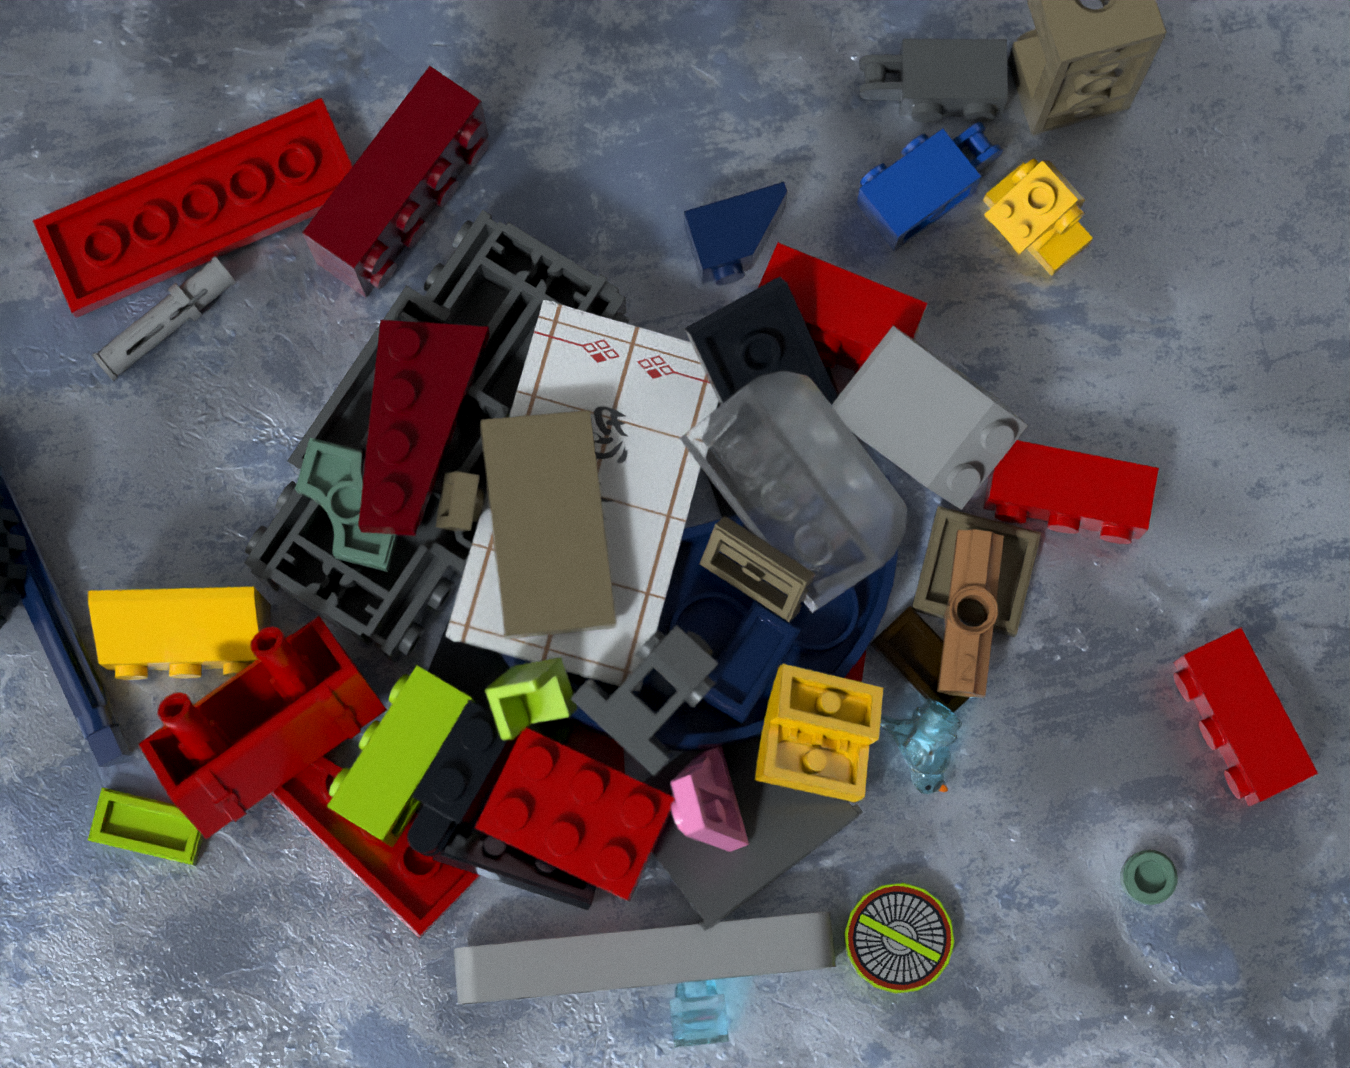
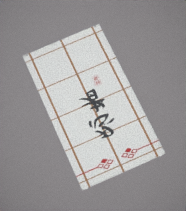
M543 300L509 417L584 410L591 411L617 625L612 629L504 639L487 491L445 635L446 638H450L454 642L461 641L531 662L561 657L567 672L621 686L643 662L635 654L657 630L718 405L716 394L691 342L560 305L554 301ZM643 680L634 689V691H640Z

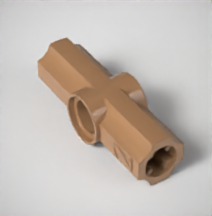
M975 529L957 530L949 598L944 613L945 632L937 692L968 698H984L986 695L993 626L998 615L996 600L1004 540L1003 535ZM963 601H973L980 605L984 611L985 619L983 624L978 627H970L963 624L957 615L958 604Z

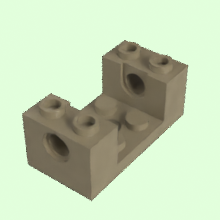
M1080 0L1027 1L1036 29L1022 34L1018 37L1017 41L1013 42L1007 62L1032 136L1130 109L1167 33L1156 0H1100L1103 4V8L1100 9L1087 8Z

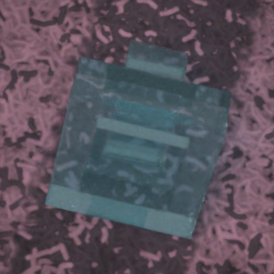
M706 981V996L689 998L686 996L684 983L677 984L675 999L669 1000L674 1048L729 1042L725 995L717 994V987L714 981Z

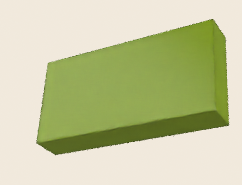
M101 788L87 840L196 866L204 836L175 804Z

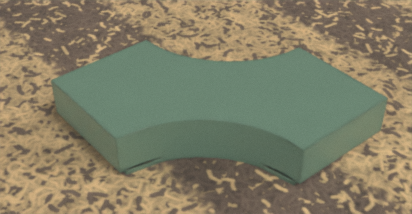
M310 438L295 490L298 494L309 497L317 502L328 513L334 529L333 556L335 559L388 572L398 535L360 532L358 526L365 454L362 450Z

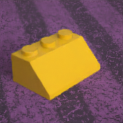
M255 587L88 591V605L98 662L107 670L115 671V678L121 680L147 679L148 670H169V677L192 679L202 677V669H223V676L233 677L258 659L250 649L251 641L260 630L271 627V604Z

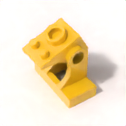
M1033 158L1026 164L1023 162L989 190L983 198L984 203L990 208L984 214V217L995 226L1019 255L1027 249L1051 277L1089 246L1093 240V237L1078 222L1085 214L1081 210L1085 199L1051 161L1042 160L1039 163Z

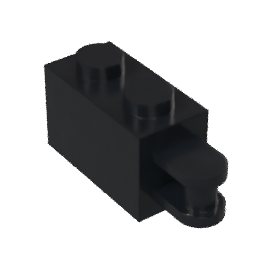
M471 700L467 701L412 797L424 805L408 831V842L415 851L427 857L440 855L447 847L459 825L472 831L520 735L519 733L513 739L502 740L493 713Z

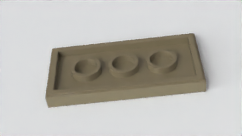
M584 410L481 420L480 429L504 639L615 628L617 623L591 411Z

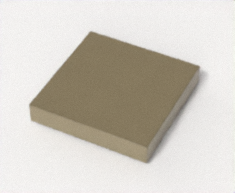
M938 506L912 608L916 612L944 619L949 598L957 530L975 529L990 531L1004 536L996 600L998 615L993 626V632L1015 637L1023 611L1041 532ZM963 601L958 604L957 615L963 624L973 627L983 624L985 619L984 611L980 605L973 601Z

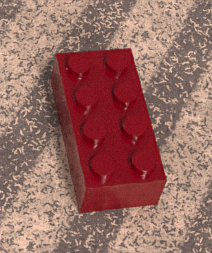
M429 66L302 232L316 263L365 298L368 297L374 287L378 289L383 288L393 276L397 267V263L394 261L405 246L412 248L422 238L428 226V222L425 220L436 205L443 207L450 201L459 184L456 179L467 164L471 167L475 166L485 154L489 146V140H487L489 135L482 101Z

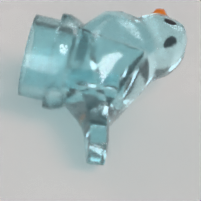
M927 699L921 707H916L913 711L912 719H894L881 713L880 727L888 731L894 738L910 768V777L914 788L923 794H932L937 791L947 792L948 786L944 781V772L948 768L951 759L949 745L956 741V733L962 726L960 719L943 704L933 699Z

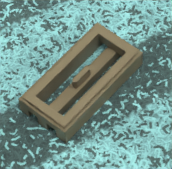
M726 516L715 524L700 565L788 622L799 613L802 606L800 602L806 597L808 593L807 586L812 583L815 573ZM718 551L724 553L725 555H727L728 557H730L731 559H733L734 561L738 562L739 564H741V565L744 566V567L739 566L738 564H736L735 562H733L732 560H730V559L727 558L726 556L722 555V554L719 553ZM761 579H764L765 581L769 582L770 584H772L773 586H775V587L778 588L779 590H781V591H783L784 593H786L788 596H786L785 594L781 593L780 591H778L777 589H775L774 587H772L771 585L767 584L766 582H764V581L761 580Z

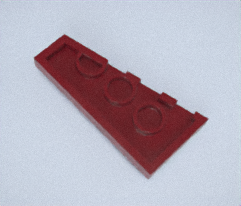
M380 320L358 523L360 532L416 536L439 474L440 462L447 444H450L460 408L465 395L467 396L475 376L474 371L481 352H484L490 336L489 327Z

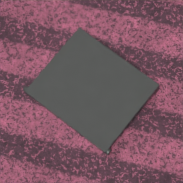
M761 736L739 744L722 747L749 845L728 852L685 836L676 825L671 813L653 851V856L702 918L699 924L704 931L709 928L711 929L863 813L857 804L852 807L846 800L756 781L755 776ZM705 750L683 752L642 783L674 797L671 781L700 752Z

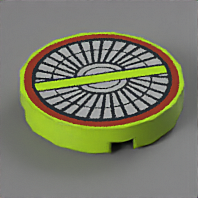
M905 883L882 885L864 895L850 912L844 931L846 956L857 975L874 988L894 994L918 991L937 980L949 964L954 946L952 921L942 903L925 889Z

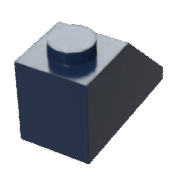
M785 182L684 211V230L702 284L715 281L716 285H727L742 279L745 276V271L752 270L785 209L787 199Z

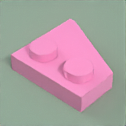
M716 747L700 752L671 781L675 801L671 804V810L676 825L685 836L728 852L749 845L723 748Z

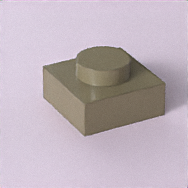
M463 472L444 473L436 528L453 531L471 530L472 521L476 522L479 519L483 506L482 489H477L479 475Z

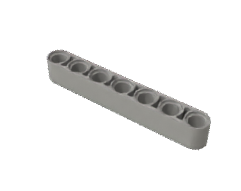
M830 912L723 921L704 931L700 924L453 949L458 1004L836 967Z

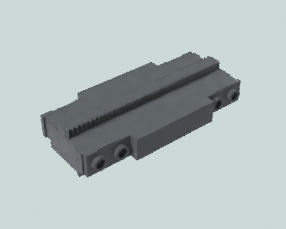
M484 210L481 211L474 223L467 220L462 225L453 241V247L456 250L446 265L438 263L427 277L423 288L427 291L425 296L406 285L383 319L487 326L490 333L484 352H481L474 371L475 376L467 396L465 395L456 419V428L450 444H447L440 462L439 474L416 536L398 535L388 572L335 559L333 556L334 529L328 513L311 498L298 494L295 490L297 483L292 481L285 487L276 502L275 508L279 512L268 528L265 526L259 527L245 549V553L249 556L244 563L260 582L276 592L279 589L313 610L323 619L334 626L340 627L366 645H369L371 642L379 647L383 654L393 662L397 661L401 653L409 656L416 648L425 632V628L420 626V623L431 607L438 611L445 604L455 586V583L450 581L453 574L463 578L479 519L476 522L472 521L471 530L453 531L435 527L444 473L463 472L479 475L477 489H482L484 506L488 491L480 422L483 419L510 417L542 304H548L582 314V316L586 315L627 327L629 323V318L624 316L627 312L626 297L619 294V289L610 284L605 276L600 274L597 277L509 222L507 225L500 221L499 223L494 222L492 215ZM380 325L287 460L294 473L300 474L309 439L314 438L362 450L365 454L363 461L364 476Z

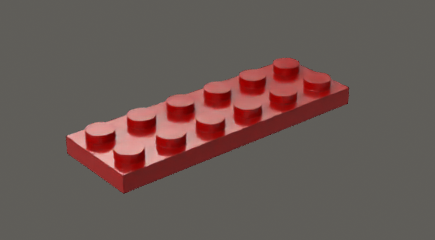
M321 97L32 221L70 311L75 318H78L211 261L215 256L218 258L315 216L352 168V164Z

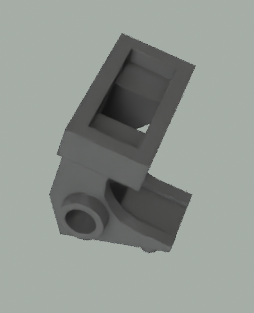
M677 625L666 637L657 630L635 654L643 662L612 696L591 679L585 682L571 698L653 775L674 755L654 734L684 701L694 708L716 684L708 676L718 665L711 657V648L700 636L691 631L685 633ZM653 668L678 690L657 714L632 693Z

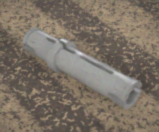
M216 256L182 285L173 284L168 288L171 294L141 318L133 322L101 350L92 354L95 361L113 381L190 318L195 322L202 316L200 312L202 308L231 285L237 283Z

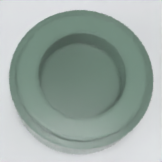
M1143 850L1131 855L1121 868L1120 883L1124 893L1132 901L1141 905H1155L1164 902L1174 893L1177 886L1178 875L1174 863L1168 856L1156 850Z

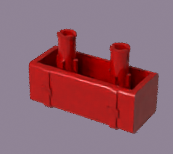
M317 616L286 638L277 627H266L260 630L253 637L250 644V649L255 657L258 658L195 704H192V701L185 693L177 692L167 696L160 703L157 715L164 726L138 743L169 798L206 839L233 820L237 822L247 814L246 811L343 741L348 738H354L362 732L361 729L387 711L353 660L320 616Z

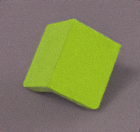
M561 657L512 666L485 689L502 740L515 738L531 723L569 717L578 709L577 704L571 700L573 692Z

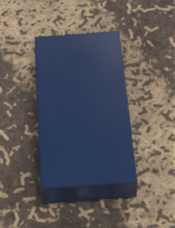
M754 601L717 659L718 665L708 675L716 684L702 699L742 724L801 629L759 602Z

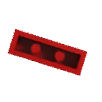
M1016 440L989 475L983 509L995 511L994 517L1005 522L1021 524L1026 523L1027 518L1048 522L1047 528L1056 532L1077 534L1079 533V528L1100 532L1099 538L1107 542L1131 544L1132 538L1139 540L1148 531L1159 468Z
M1242 627L1184 654L1173 662L1178 670L1173 673L1176 686L1187 702L1194 701L1203 718V720L1198 722L1201 734L1213 751L1219 749L1228 766L1224 770L1226 782L1237 799L1244 798L1249 807L1318 774Z

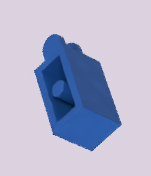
M982 122L975 123L953 140L943 128L930 138L925 133L921 134L902 150L901 154L903 157L890 167H887L885 163L879 164L861 179L860 184L862 187L859 189L856 205L893 252L976 193L982 177L979 172L994 162L1004 151L999 144L992 145L984 135L986 127ZM968 147L976 158L969 161L962 153L964 148Z

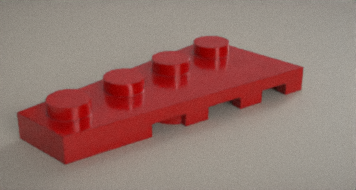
M323 757L271 793L288 812L419 939L481 877V875L432 860L433 857H427L415 851L409 845L408 831L417 817V813H414L394 847H391L327 807L332 799V796L329 795L330 787L343 768Z

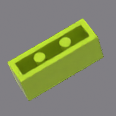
M416 665L410 676L408 674L402 675L394 685L389 695V702L392 705L381 722L378 720L373 721L364 732L359 743V748L362 749V752L352 768H343L333 781L329 790V795L332 796V799L327 807L389 846L394 847L421 804L412 795L467 701L476 702L471 697Z

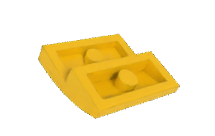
M786 664L779 666L764 720L755 780L855 803L865 798L869 745L879 740L883 687Z

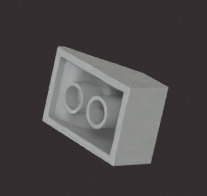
M892 326L827 410V413L834 420L925 487L961 510L1028 427L998 397L895 326Z

